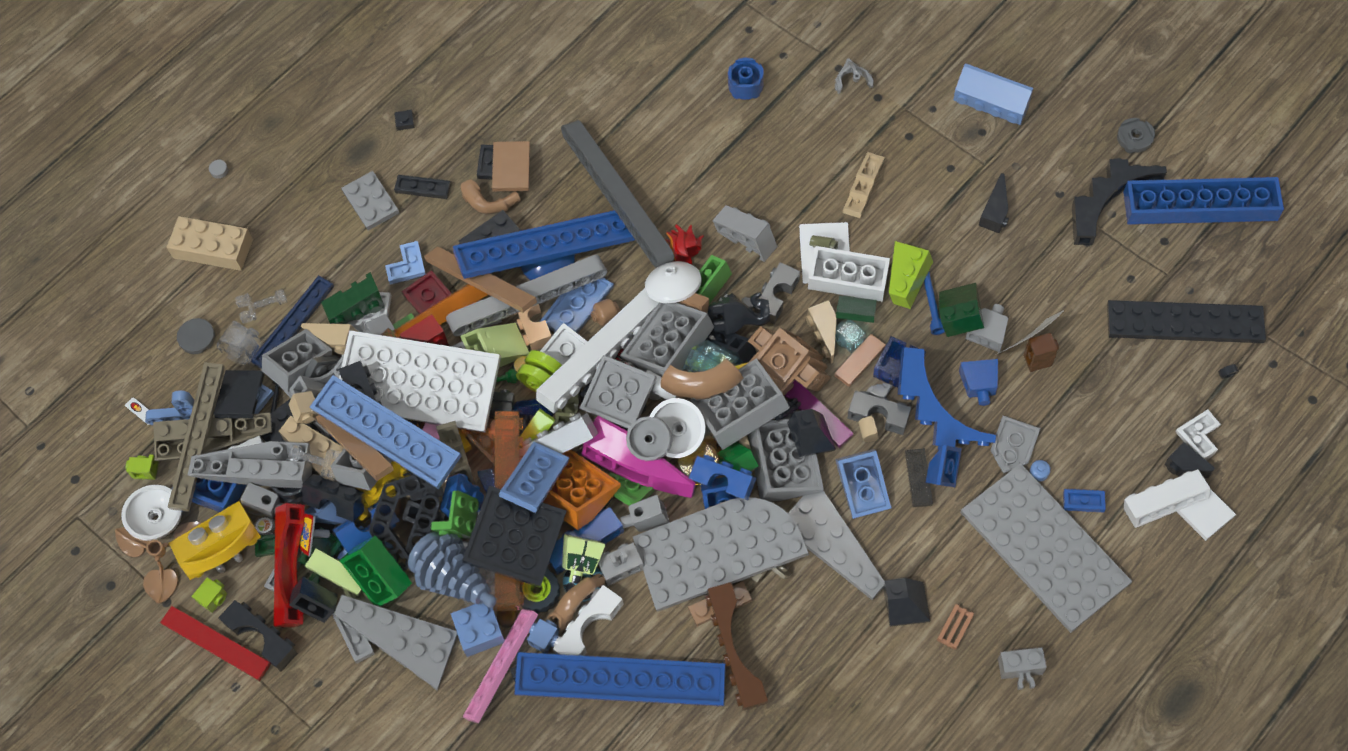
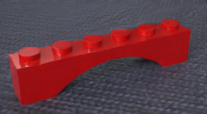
M285 503L275 508L274 627L293 628L303 625V612L289 606L292 589L298 583L297 553L304 527L305 505Z

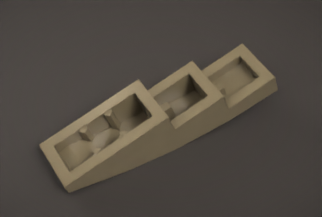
M456 421L436 426L440 441L462 455L450 472L451 476L465 474L468 476V481L472 485H476Z

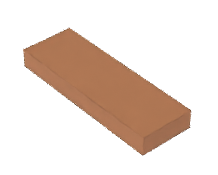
M870 334L835 372L834 376L850 387L885 349L886 345Z

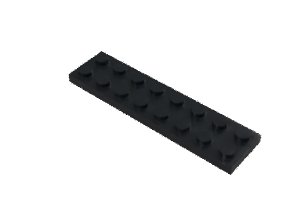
M1108 300L1107 302L1108 338L1265 343L1266 341L1263 306Z

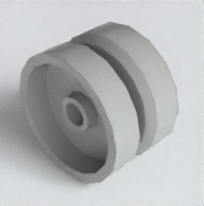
M642 417L634 421L626 435L627 447L630 452L638 459L645 461L659 460L664 457L671 449L673 442L672 432L668 425L661 419L653 417ZM647 435L652 436V441L649 443L646 442Z

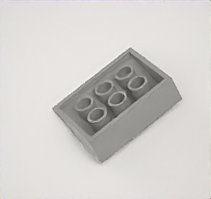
M659 302L620 356L644 372L650 370L661 377L670 365L683 371L714 326L705 312L678 303Z
M757 358L738 369L743 379L729 391L713 395L707 399H690L702 412L706 426L722 450L789 409L783 394Z
M782 419L780 421L770 420L748 434L750 449L758 464V467L754 470L760 499L769 502L782 501L824 490L817 455L799 457L787 424L789 419Z

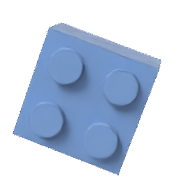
M484 603L474 604L451 613L463 651L467 657L504 643L505 640L493 607L489 608Z

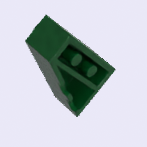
M371 272L366 274L367 278L357 283L355 281L351 283L352 287L345 292L340 290L321 302L330 324H346L353 320H359L363 316L376 313L385 307Z

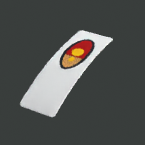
M131 398L125 404V407L145 422L148 409L135 398Z

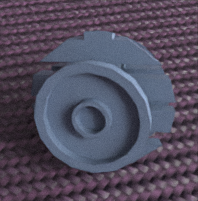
M432 532L422 537L416 543L409 555L408 567L415 574L417 587L467 602L471 601L478 605L484 603L489 608L496 605L497 598L491 594V588L486 583L485 578L479 573L480 569L462 562L466 548L457 535L450 534L449 536L446 534L439 536L438 532Z

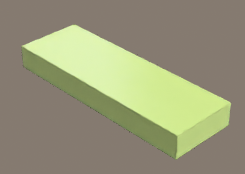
M315 549L305 567L359 596L362 589L338 560Z

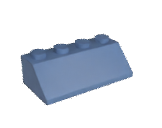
M965 63L953 100L959 104L973 107L978 111L989 113L994 117L1008 120L1010 123L1021 125L1029 107L1033 88Z

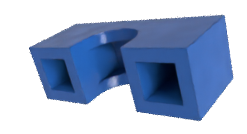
M705 454L703 458L696 457L689 479L712 487L713 481L717 476L725 475L728 479L726 493L748 501L756 478L751 476V471L741 468L739 472L733 469L734 465L722 461V464L715 463V458Z
M378 502L367 508L371 514V521ZM384 504L380 506V511L387 514L391 511V508ZM395 512L390 523L392 529L400 521ZM348 520L333 529L347 553L355 546L372 537L369 532L370 524L366 528L360 529L356 528L354 523ZM375 524L373 526L376 532H383L385 530L382 524Z

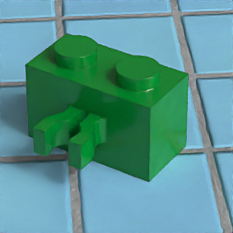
M738 442L716 453L719 458L718 464H722V461L734 465L733 469L739 472L741 468L752 471L758 467L751 450Z

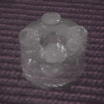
M233 321L217 342V348L221 353L225 351L228 354L227 358L233 362L246 365L247 362L250 364L261 348L262 342L258 337L259 333L255 329H248L237 321Z

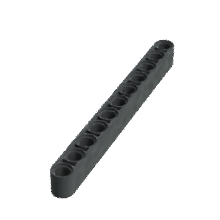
M580 120L562 125L561 132L564 139L653 266L657 268L665 263L674 261V254L670 246Z

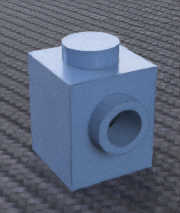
M539 619L537 624L534 623L529 630L530 635L527 639L529 645L544 654L548 653L550 648L554 647L557 638L560 637L558 636L557 625L550 620L543 621Z

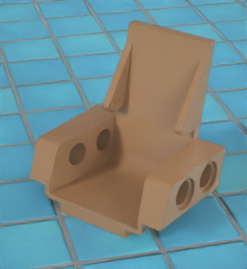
M760 326L748 340L749 343L759 350L748 363L757 358L783 396L793 388L795 379L804 387L818 392L831 378L825 372L827 365L821 361L824 356L795 333L780 327L775 333Z

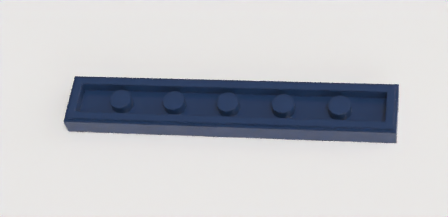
M318 275L250 360L251 363L262 369L263 354L297 335L302 328L301 324L308 321L321 302L334 288L333 283Z

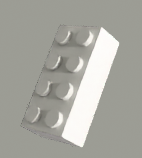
M815 246L808 289L882 302L890 258Z

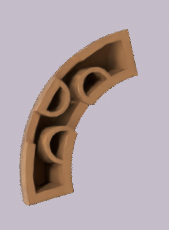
M724 359L716 367L703 372H685L670 365L662 376L660 386L668 393L681 398L707 399L713 395L729 391L743 379V376L727 359Z

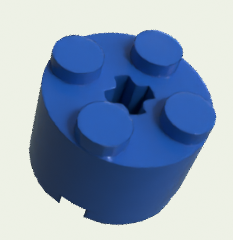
M752 58L736 60L728 69V88L735 99L745 100L758 98L764 85L763 67Z

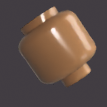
M605 299L593 305L591 317L594 322L605 326L620 312V309L615 301Z

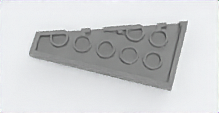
M825 492L804 495L788 514L797 524L807 549L873 600L883 589V578Z
M341 595L334 613L337 618L358 631L367 640L377 645L382 651L438 691L457 637V631Z

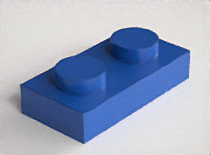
M1064 489L1063 509L1065 511L1105 512V491Z

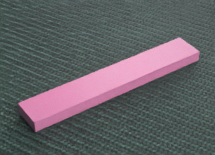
M525 609L521 610L463 715L465 719L476 723L480 722L538 616L536 612Z

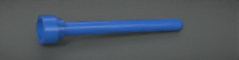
M928 272L924 285L932 316L930 330L931 334L940 335L945 333L939 317L930 272Z

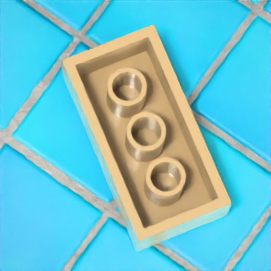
M178 216L166 248L174 259L242 271L253 238L247 228Z

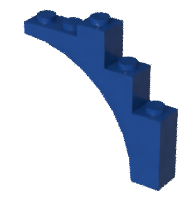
M902 348L898 395H903V399L914 400L915 396H917L915 420H920V424L932 425V421L935 422L933 445L938 446V450L943 445L955 447L956 439H958L959 444H970V441H978L977 445L989 446L990 442L995 443L996 435L979 432L965 426L953 418L941 406L927 380L924 366V349Z

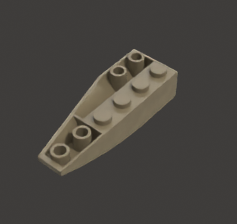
M271 413L254 414L253 419L212 417L204 454L271 433ZM190 419L153 422L155 461L180 459Z

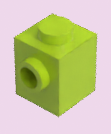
M207 577L191 597L213 613L218 606L224 603L227 592L223 589L225 587L224 584L217 579L212 581Z

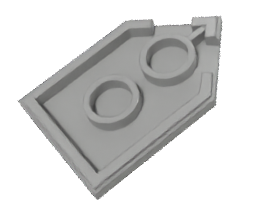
M1002 416L996 433V441L992 444L991 452L1003 474L1013 470L1020 463L1022 465L1029 463L1040 428Z

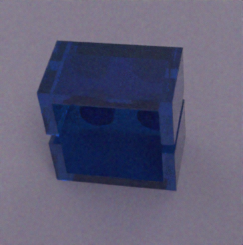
M892 336L890 337L874 367V378L888 384L892 381V386L898 388L902 348L906 347V342ZM913 345L909 346V348H917Z

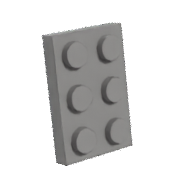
M373 171L341 188L367 230L399 214L398 208Z

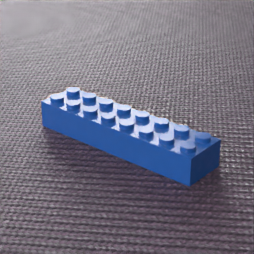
M1278 177L1127 181L1123 192L1127 224L1278 221L1284 210Z

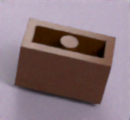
M1051 333L1028 339L1023 356L1030 372L1053 365L1059 345L1057 340L1053 339Z

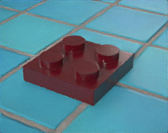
M432 270L401 291L402 295L418 314L451 295V292Z

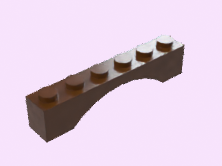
M729 582L708 588V595H705L707 606L712 607L714 613L711 615L713 626H718L720 634H717L719 646H724L726 654H723V659L726 667L730 666L732 674H729V679L732 687L736 686L738 694H735L738 707L742 706L743 711L765 705L768 700L762 681L743 665L733 646L731 622L737 606V599L732 583Z

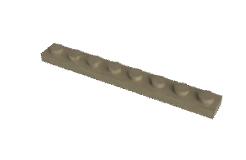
M204 362L168 503L170 510L187 512L190 510L197 477L188 476L192 456L204 454L225 369L223 364Z

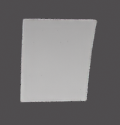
M847 222L799 225L803 283H809L815 250L813 246L809 245L812 235L835 238L838 241L837 250L850 252Z
M1063 311L1047 318L1033 332H1031L1028 336H1026L1024 339L1017 342L1013 346L1029 339L1030 337L1034 336L1035 334L1043 330L1050 323H1052Z

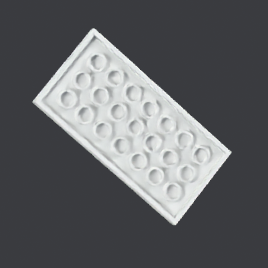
M350 330L342 367L360 360L363 366L367 365L371 374L368 377L370 384H375L378 392L375 395L376 400H381L384 407L402 418L438 425L456 421L458 428L486 432L501 356L499 354Z

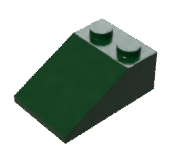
M976 283L939 292L941 323L947 337L985 328Z

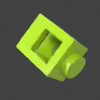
M149 454V458L142 455L129 457V460L126 462V472L133 479L155 480L159 461H155V456Z

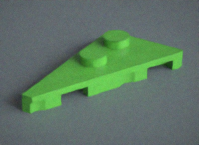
M614 473L609 474V476L621 483V487L613 496L628 506L647 499L655 491L653 487L643 486L640 483L632 482Z

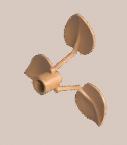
M188 522L180 525L174 532V538H178L203 522ZM125 527L115 529L117 543L127 556L140 557L144 553V549H146L148 554L155 558L159 570H151L144 577L143 586L146 593L158 604L169 599L175 592L178 584L175 571L172 569L163 570L160 558L166 553V547H170L169 543L165 542L162 544L159 540H139L130 535Z

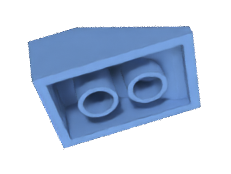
M871 449L835 459L852 518L891 509L876 450Z

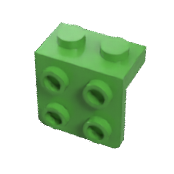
M458 490L453 491L449 521L432 522L431 530L438 532L439 536L455 534L461 540L470 538L476 524L479 508L478 499Z

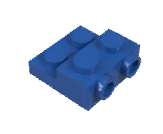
M465 474L448 477L440 510L449 517L452 492L458 490L477 498L479 505L477 512H480L484 499V494L480 492V487L472 485Z

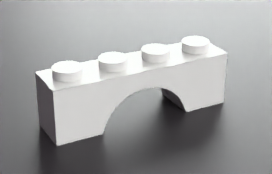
M604 585L600 589H596L591 596L592 600L588 605L585 604L580 609L577 619L575 621L572 620L568 624L567 632L563 637L560 636L555 641L554 653L584 656L587 652L582 643V636L586 627L599 619L612 621L624 605L623 599Z

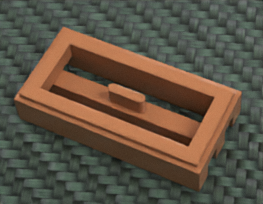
M955 604L937 641L956 650L974 613L968 612L967 609H962L959 605ZM956 612H959L960 615L957 621L955 622L947 640H945L943 637L946 631L948 630ZM964 616L968 617L955 643H951V640L961 620Z

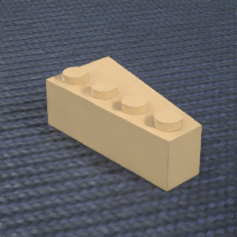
M290 416L279 430L283 439L286 442L309 443L312 469L319 476L337 482L330 466L344 448L303 423L296 424L294 418Z

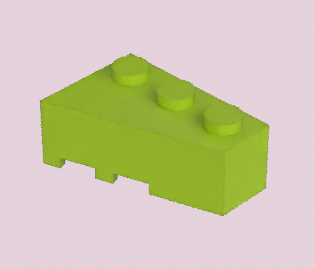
M895 241L889 295L893 304L911 309L933 263L929 250Z

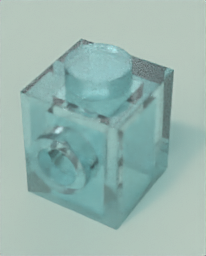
M852 320L843 321L836 327V342L841 347H845L850 353L865 341L866 333Z

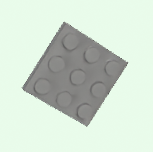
M603 355L580 409L629 429L632 423L640 418L657 377Z

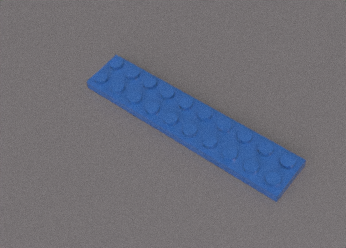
M614 210L454 245L453 253L463 279L635 241V239Z
M518 652L515 695L724 706L725 664Z

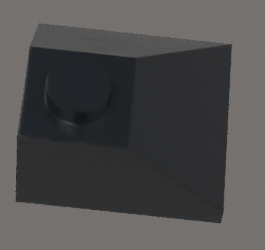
M813 409L796 411L792 414L787 424L799 457L836 450L823 414Z
M908 578L884 581L883 590L889 627L930 622L924 582Z

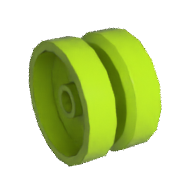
M531 350L524 360L525 364L521 365L516 373V377L524 386L536 392L562 364L543 352Z

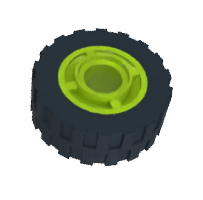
M549 569L546 570L541 584L543 589L538 594L532 593L536 586L518 580L515 582V596L525 610H531L537 614L547 612L558 602L560 585L554 573H551Z

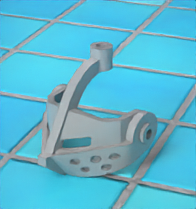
M846 59V63L835 79L837 94H840L843 89L842 77L848 73H853L854 82L859 81L861 74L866 79L869 88H873L874 81L871 74L850 59Z

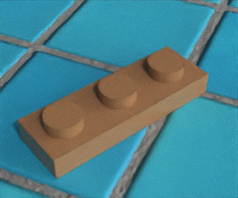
M744 582L733 586L737 599L735 609L752 602ZM705 599L688 606V610L697 627L712 620L711 615L714 613L712 607L707 606Z

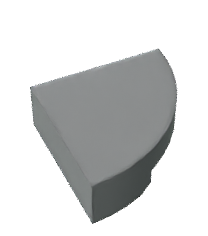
M888 383L878 384L869 387L866 392L875 397L886 398L892 389V385Z

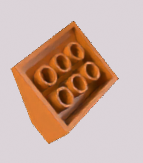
M570 449L562 453L569 457L568 463L543 503L566 510L564 521L579 530L597 516L621 487V483Z

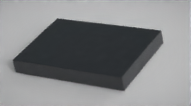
M225 370L213 413L214 417L253 419L264 372L262 370Z

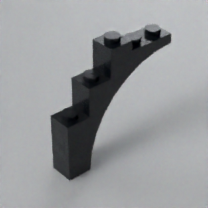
M1110 159L1106 168L1107 178H1092L1089 186L1090 197H1074L1072 203L1074 245H1093L1096 237L1097 220L1102 210L1112 199L1124 192L1127 181L1164 180L1167 173L1166 166H1129L1128 159Z

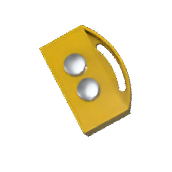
M240 501L169 542V545L180 567L188 578L192 580L193 578L201 577L205 571L216 568L220 573L225 572L223 563L233 557L235 561L241 562L243 557L240 551L246 546L254 545L261 536Z

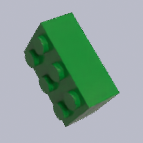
M376 535L352 548L339 560L375 606H381L399 597L412 584L408 575L400 568L395 558L390 555Z

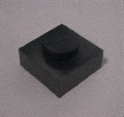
M412 110L394 112L397 131L415 128Z

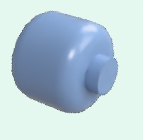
M1037 460L1032 463L1029 473L1038 482H1042L1048 478L1051 468L1046 461Z

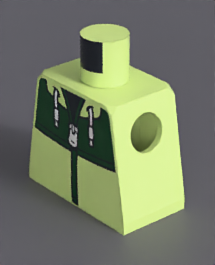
M564 534L562 567L571 571L569 582L578 584L582 580L583 573L594 574L605 547L604 543Z

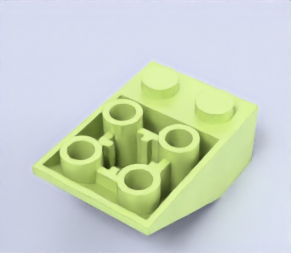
M516 323L478 328L460 336L465 348L468 350L499 354L501 356L499 367L514 362L521 356H527L529 353Z

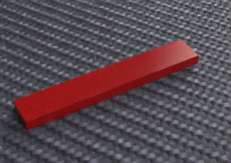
M173 606L170 607L160 621L163 626L258 681L262 679L271 665L267 660Z

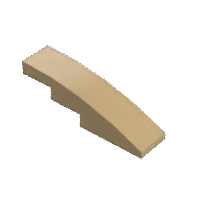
M867 152L844 206V214L861 218L885 157Z

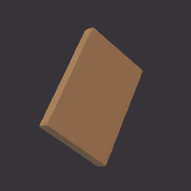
M530 141L494 142L493 192L529 191Z

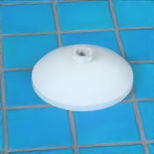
M669 262L657 267L649 274L645 282V289L648 296L657 302L676 303L691 297L697 292L701 285V275L699 270L689 263Z
M673 398L663 401L652 411L650 417L661 419L672 432L673 442L671 449L665 456L671 458L686 457L700 447L705 437L706 424L702 412L696 405L685 399ZM678 425H682L683 430L681 432H678L677 430ZM648 435L649 440H650V442H651V441H652V436H651V435Z
M149 485L136 490L129 496L122 509V522L130 535L144 541L158 540L169 535L177 527L181 520L182 511L170 510L168 508L172 491L170 488L162 485Z

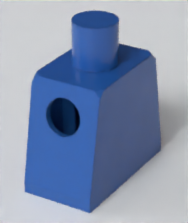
M998 359L961 362L959 374L967 396L970 398L978 397V403L981 406L990 404L989 396H994L998 387Z

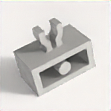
M626 543L619 546L618 550L611 553H603L598 562V567L605 578L607 586L642 571L644 567L634 543Z
M1043 648L1001 652L998 657L1001 679L1018 677V690L1023 689L1022 681L1024 677L1029 682L1030 689L1034 688L1035 683L1031 676L1043 675L1046 670Z

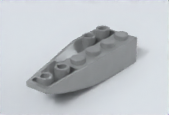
M270 441L192 456L188 476L246 485L250 482L257 486L302 488V484L312 475L310 444Z

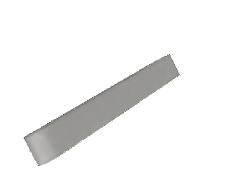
M593 255L516 287L536 297L537 303L535 305L603 278L607 274V269L599 255ZM491 296L451 312L447 315L446 320L454 336H461L520 311Z

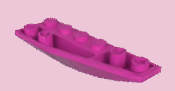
M600 416L596 417L593 424L598 434L593 439L583 443L582 456L632 482L688 498L693 497L696 485L694 481L664 458L653 461L638 459L627 447V431Z

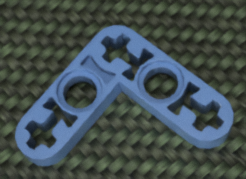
M175 391L172 393V405L175 408L146 411L145 422L153 425V422L190 419L195 400L186 391Z

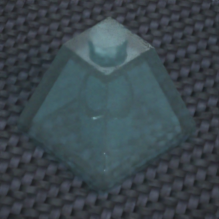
M705 340L691 348L683 369L688 372H703L716 367L724 359L734 364L738 361L739 357Z

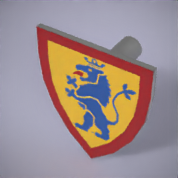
M304 514V527L299 541L301 551L307 556H311L313 538H329L330 536L329 530L314 529L315 516L311 514Z

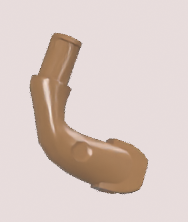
M467 180L461 184L463 199L480 213L491 214L501 212L502 210L506 212L508 208L521 201L518 193L514 191L503 199L500 198L497 201L488 202L482 196L480 187L475 181Z
M597 573L591 578H584L572 587L561 598L552 614L548 616L552 620L558 618L561 631L566 629L573 620V615L584 598L593 593L596 588L605 584L604 576L601 577L602 574Z

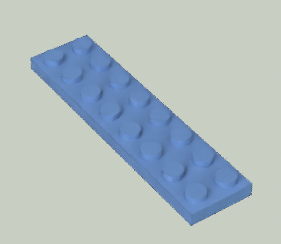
M332 375L310 405L311 410L376 449L437 489L440 488L462 456L459 452Z

